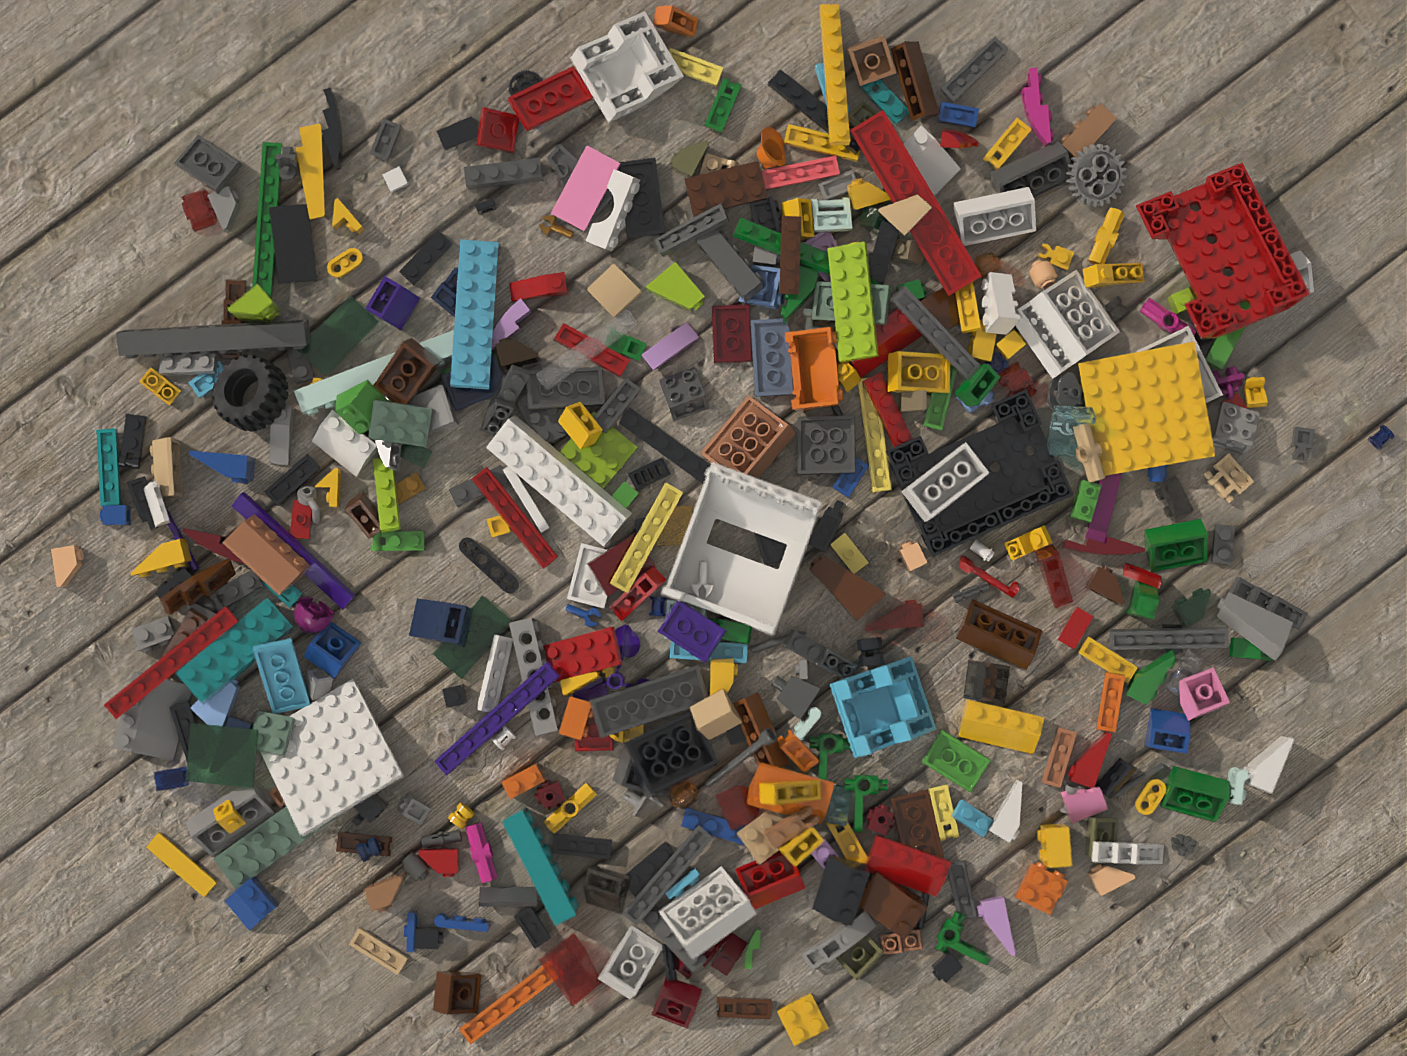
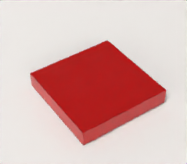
M483 107L476 146L511 154L514 153L519 124L517 115Z
M592 716V719L588 718L586 723L589 726L587 736H583L582 740L575 739V752L613 751V738L610 735L600 738L594 716Z

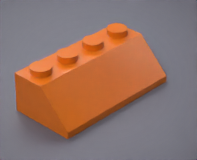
M760 762L749 785L747 804L789 816L796 811L799 812L811 806L813 812L803 820H807L812 816H818L820 818L818 824H821L828 810L834 782ZM820 780L821 800L777 805L760 803V783Z

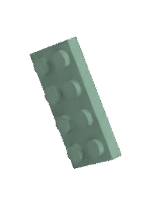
M816 282L812 320L835 322L831 282ZM871 284L875 324L887 325L891 286Z

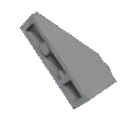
M286 406L285 409L281 410L280 417L275 418V422L270 425L269 463L289 465L296 409Z

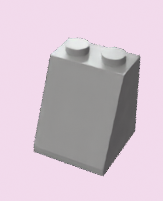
M443 385L417 394L408 404L432 408L429 434L458 425L450 396Z

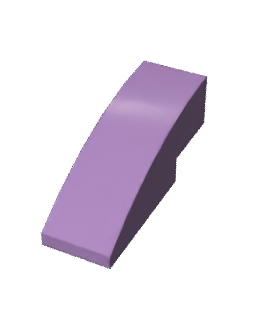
M521 298L508 309L496 325L492 335L491 352L497 349L495 344L500 343V339L512 338L521 330L517 324L531 314V311Z
M687 322L644 352L642 357L654 372L699 337Z

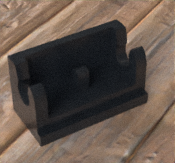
M471 116L437 130V134L446 151L478 137V129Z

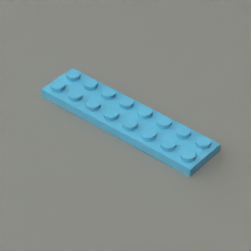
M460 239L450 387L489 389L499 242Z

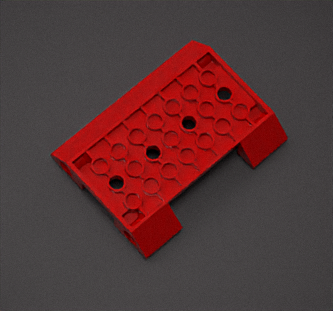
M1243 163L1207 176L1204 184L1177 195H1173L1172 191L1136 205L1151 239L1168 240L1197 298L1185 303V307L1201 338L1221 337L1288 310L1310 295ZM1196 204L1200 207V210L1197 212L1192 211L1190 206ZM1210 236L1215 237L1217 242L1210 244L1206 238ZM1230 269L1233 271V275L1227 277L1223 274V270ZM1241 302H1247L1250 305V308L1244 310L1240 307L1239 304Z

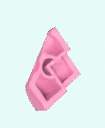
M1100 787L1088 790L1079 789L1076 794L1068 795L1067 791L1061 792L1072 824L1108 810Z

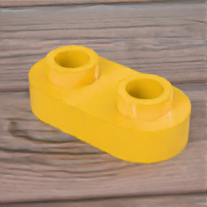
M356 248L347 249L329 261L327 265L328 273L334 278L344 277L363 263V254ZM352 256H357L355 262L351 261ZM336 266H341L339 272H335Z
M1152 779L1146 784L1135 801V808L1139 813L1149 815L1154 812L1166 793L1164 782ZM1154 785L1158 786L1157 792L1152 791ZM1146 801L1148 804L1146 808H1142L1141 806L1142 802Z

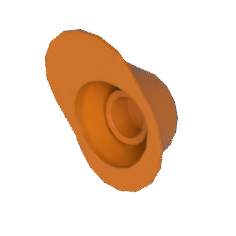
M766 127L762 130L761 144L756 151V155L764 170L777 165L783 166L786 163L784 141L778 131L771 127Z

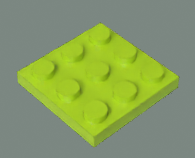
M593 411L592 417L594 418L597 413ZM612 426L606 434L603 431L601 432L594 445L580 450L571 438L561 449L560 453L604 489L638 447Z

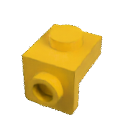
M1251 377L1245 380L1243 392L1247 408L1267 406L1268 400L1264 388L1265 377Z
M229 799L213 809L217 822L229 834L246 824L245 819L234 809Z

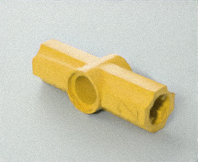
M1110 207L1107 211L1104 222L1095 236V244L1087 260L1091 264H1105L1110 249L1113 248L1119 234L1117 232L1125 216V213L1121 210Z
M586 782L543 822L555 834L598 794ZM573 803L576 807L575 812L568 813L565 809L566 804Z

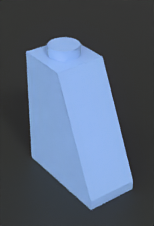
M236 678L204 705L197 700L191 707L217 735L224 732L238 696L240 686L237 684L238 680Z

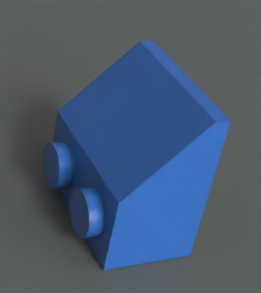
M331 622L325 630L321 631L310 642L303 657L333 678H336L362 642Z
M256 876L246 881L225 900L249 931L279 906Z

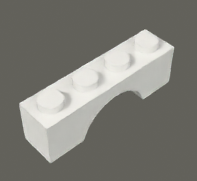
M615 169L613 170L607 188L614 197L613 211L606 220L592 223L586 239L587 242L612 251L617 246L618 235L625 226V217L627 212L631 210L634 194L638 192L640 187L639 179Z

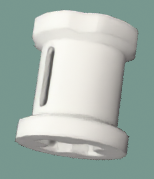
M504 726L503 730L491 740L504 751L505 746L517 736L507 726Z

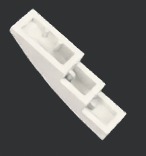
M1093 842L1092 861L1163 864L1164 845Z

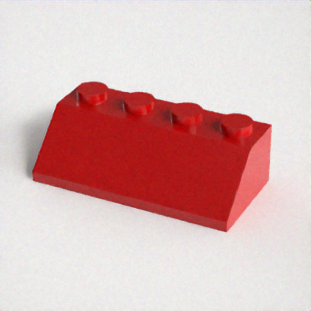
M897 307L888 312L887 325L875 324L879 356L848 361L857 371L860 378L888 360L889 353L901 351L922 336L921 332Z
M876 834L865 864L871 874L877 871L898 884L937 897L945 882L951 862L948 859Z

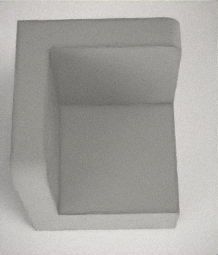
M320 668L308 670L306 674L305 684L312 700L319 699L331 692L333 678Z

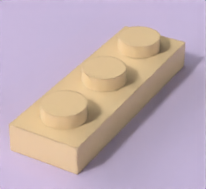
M361 927L358 928L349 943L350 946L396 975L400 973L409 958Z

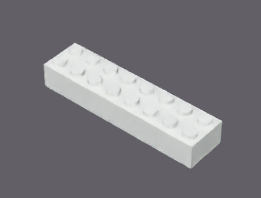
M516 415L510 417L486 447L603 547L610 542L632 514Z

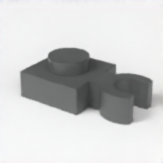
M1293 428L1291 446L1297 447L1296 451L1292 454L1293 460H1297L1299 453L1303 455L1304 462L1308 460L1309 454L1306 448L1311 449L1313 446L1315 429Z

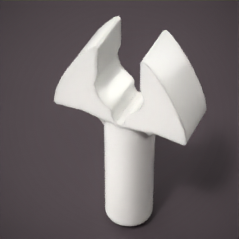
M706 561L700 562L699 582L696 585L692 584L693 591L698 598L699 589L702 585L706 589L705 598L713 590V585L707 583Z

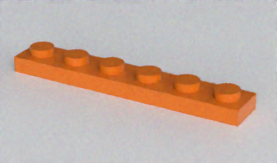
M551 958L461 1026L459 1030L471 1045L561 977L564 972L555 960Z

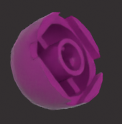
M301 597L294 610L296 623L306 633H317L325 630L334 617V613L328 605L320 600L319 604L312 601L314 599L312 597Z

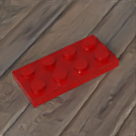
M572 66L508 97V102L528 132L591 101L593 96L575 67Z
M614 627L604 628L544 645L547 661L560 674V677L554 683L560 682L563 679L623 665Z

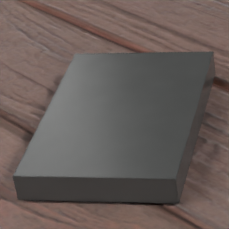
M200 135L196 136L174 162L178 168L217 194L242 166L238 160Z

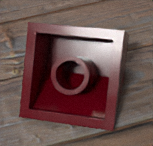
M665 977L651 1015L688 1028L697 1008L702 989L678 979L668 981Z

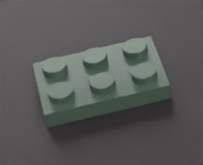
M374 400L368 439L427 447L432 408Z

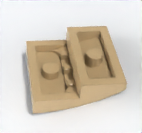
M614 263L586 289L614 319L642 293Z

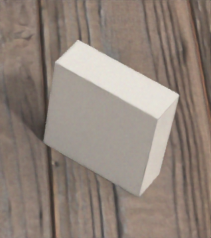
M400 166L382 174L391 193L408 185Z

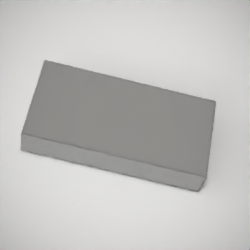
M852 169L818 183V187L823 199L831 200L848 193L847 185L852 184L851 181L857 178Z

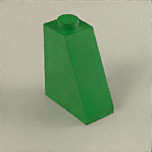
M1135 581L1126 614L1142 619H1154L1159 603L1157 588Z

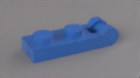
M440 913L434 919L437 927L488 932L490 929V921H486V918L474 917V920L466 919L467 916L455 915V918H450L445 913Z

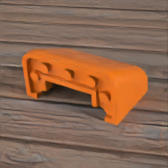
M831 327L785 332L786 343L789 342V348H791L788 349V353L791 356L794 386L792 394L796 396L791 400L792 409L795 411H806L840 405V402L844 400L843 390L839 388L835 343H837L836 331L833 332Z

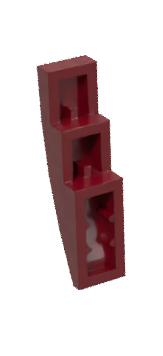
M183 528V533L203 547L225 558L245 564L223 544L224 536Z
M1106 537L1105 543L1087 538L1084 540L1083 545L1070 540H1064L1062 546L1065 549L1096 555H1126L1142 553L1146 549L1111 537Z

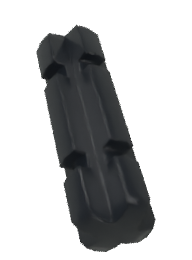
M663 944L662 951L666 978L668 981H674L677 979L674 954L666 944Z

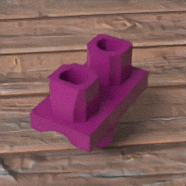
M1236 366L1225 370L1227 377L1221 378L1219 371L1212 372L1222 394L1226 395L1227 399L1233 398V393L1239 391L1238 387L1243 385L1242 381L1245 379L1244 374L1239 373Z

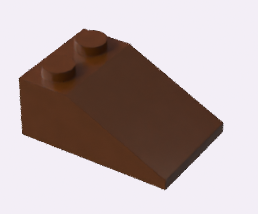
M941 288L920 301L947 331L960 323L955 293L948 296L945 290ZM923 336V338L925 339V341L927 342V344L930 343V342Z
M409 338L402 342L374 383V386L390 401L409 404L442 361L413 338Z
M877 871L866 884L859 907L904 939L907 938L927 910L923 898Z

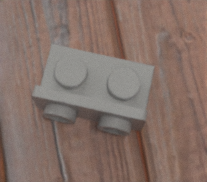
M170 616L131 629L137 647H135L136 651H143V653L154 650L153 646L161 644V647L169 645L175 635Z

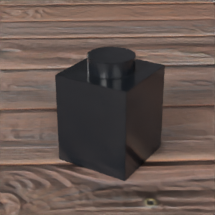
M464 684L442 689L446 708L468 703Z
M417 927L415 929V949H438L440 944L444 942V932H441V927Z
M949 950L931 965L934 969L933 975L939 981L943 979L946 983L963 968Z

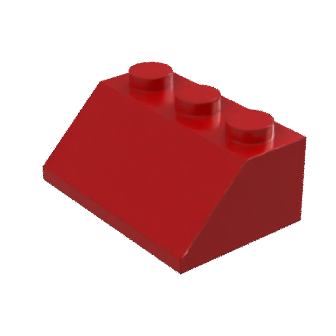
M780 850L759 865L755 860L735 869L744 894L754 910L805 889L797 866L795 867Z

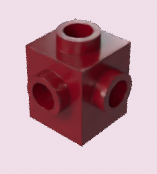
M546 780L539 784L540 787H537L538 793L535 794L538 805L542 804L543 808L553 809L558 807L560 802L565 801L559 780L553 782Z
M880 804L879 807L874 805L873 809H869L866 817L869 820L866 826L867 829L886 836L888 828L892 829L895 822L894 813L890 811L891 808ZM880 816L884 817L882 821H878Z

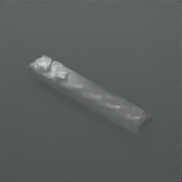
M627 308L537 373V379L548 391L637 327L639 323Z

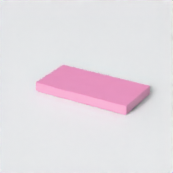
M586 146L551 214L585 232L608 190L607 185L613 170L618 171L621 164Z

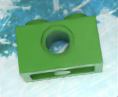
M1086 480L1079 481L1069 518L1090 523L1102 485Z

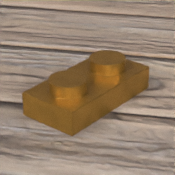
M417 472L396 484L398 505L427 489Z

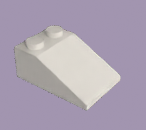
M922 126L904 143L934 196L961 169L944 148L940 147L941 145Z
M1280 736L1254 758L1247 767L1243 768L1249 775L1244 783L1259 790L1272 793L1294 739Z
M631 925L597 979L628 999H631L636 995L662 950V945Z

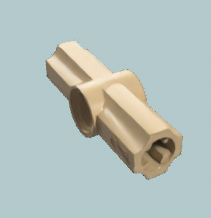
M1087 422L1073 426L1078 444L1076 456L1084 464L1088 481L1094 482L1104 479L1105 475L1100 461L1102 448L1094 440L1090 423Z

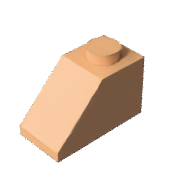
M76 545L51 549L57 587H66L82 566V560L84 559L83 551Z
M1097 864L1090 868L1091 871L1087 873L1100 896L1135 879L1132 873L1105 864Z

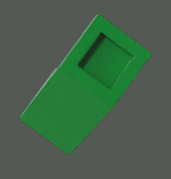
M709 618L727 630L722 640L745 644L750 643L752 626Z
M1231 637L1229 657L1272 661V658L1247 639Z

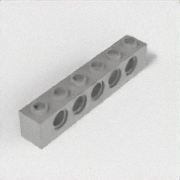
M533 618L509 623L523 682L531 676L533 671H537L547 662L546 658H542L541 651H544L542 640H538L536 633L540 632L538 622L534 621ZM525 633H529L532 636L530 644H525L522 640ZM529 652H534L537 656L534 663H530L527 660ZM552 684L544 690L546 694L544 700L535 698L528 705L535 736L558 731L559 726H561L560 716L555 714L554 707H557L555 695L551 696L550 688H553ZM542 708L550 711L548 719H543L540 716Z

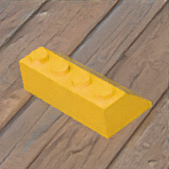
M966 699L958 737L1034 754L1041 736L1045 717Z

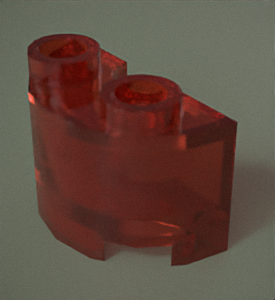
M204 189L181 197L187 220L190 219L194 232L216 225L214 219L217 216L213 207L209 208L208 201L210 200L207 196L209 193Z
M1016 361L997 373L1000 376L999 384L1002 387L1006 386L1010 391L1007 394L1008 397L1026 389L1030 397L1037 393V390L1032 385L1034 382L1024 368L1021 369L1019 362Z

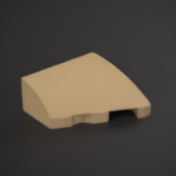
M915 195L882 207L878 212L905 236L932 207L919 195Z

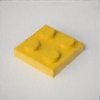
M811 993L777 1010L794 1046L829 1029Z

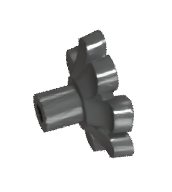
M1182 834L1176 835V838L1171 837L1172 849L1174 851L1178 850V855L1185 856L1186 851L1192 853L1197 842L1191 840L1192 838L1189 836L1183 838Z

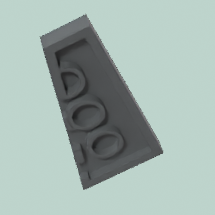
M559 143L547 159L566 185L578 160ZM609 189L606 191L590 224L614 199Z

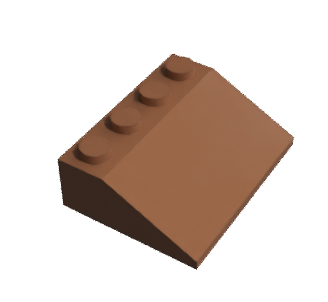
M748 395L700 454L710 463L713 462L758 479L796 433L786 422Z

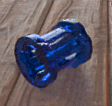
M1382 425L1380 430L1374 436H1370L1368 440L1376 449L1381 450L1382 446L1395 436L1388 427Z
M650 596L652 603L649 615L666 617L664 608L667 598Z

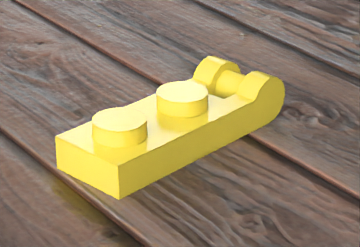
M948 785L928 788L940 841H945L949 837L958 838L959 833L956 819L951 817L953 806ZM950 824L951 829L944 831L943 826Z

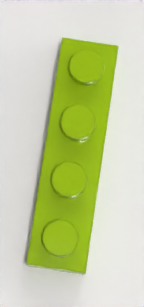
M381 458L373 459L380 531L384 533L400 530L401 524L395 471L386 468Z

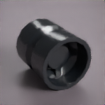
M881 637L857 640V648L861 652L859 655L860 667L884 664V656L880 652L882 648ZM867 651H874V656L868 657Z

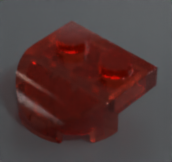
M735 786L715 795L731 831L750 823L759 813V807L747 804L749 787Z

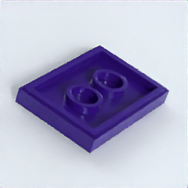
M677 600L657 632L704 663H707L727 630L681 600Z

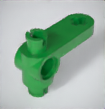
M820 733L819 737L810 736V742L815 743H809V749H819L818 778L827 780V753H842L843 750H851L850 745H847L849 740L848 738H843V734ZM827 738L834 740V746L830 749L824 747V741Z
M862 774L854 775V779L845 778V784H850L845 785V791L854 790V833H862L863 795H878V791H888V786L882 785L888 784V779H878V775ZM866 779L869 781V787L866 790L859 788L861 780Z
M955 910L953 916L947 917L945 923L941 925L940 932L937 935L939 942L935 948L938 951L942 950V953L946 954L948 948L951 947L981 964L988 965L992 959L989 954L960 939V934L965 927L962 923L966 915L963 913L959 914L960 912ZM952 930L955 934L952 937H947L945 932Z

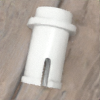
M977 540L974 541L969 549L984 558L983 561L987 560L988 562L995 553L992 551L993 548L989 549Z

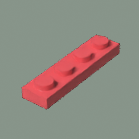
M836 155L761 171L766 190L840 175Z

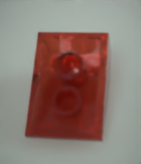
M574 933L565 937L538 959L572 1007L602 983V981L597 979L599 975L585 947Z

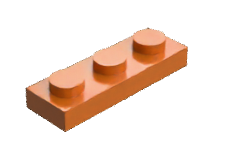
M1105 672L1096 729L1116 732L1125 675Z

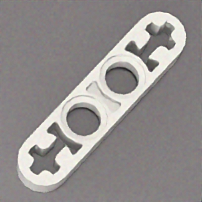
M508 466L504 468L505 475L540 532L542 533L549 529V525L517 473Z

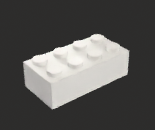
M1029 187L954 202L956 233L964 246L1036 231L1035 200Z
M964 443L901 492L923 521L926 522L983 479L989 472L968 444Z

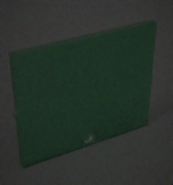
M191 723L186 781L253 788L259 729Z

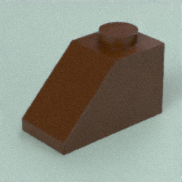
M364 491L348 501L345 511L368 539L380 532L378 511Z
M1102 566V568L1096 567L1085 588L1119 606L1123 605L1124 599L1117 577L1112 574L1113 570L1106 566Z

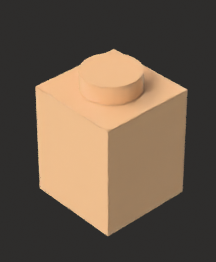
M912 541L901 545L903 549L899 550V553L908 572L927 563L918 542L913 544Z

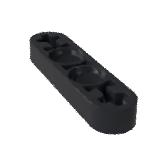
M466 537L460 541L459 550L504 592L511 594L518 590V580L475 540ZM471 541V547L474 550L477 547L480 549L474 554L473 558L470 557L473 554L470 550L464 551V542L469 543ZM479 554L487 556V562L483 565L477 562ZM495 566L501 569V575L497 578L491 575V569ZM505 573L508 575L505 577L508 581H514L513 586L515 588L513 590L511 588L507 590V584L504 581L501 584L498 582L504 577Z

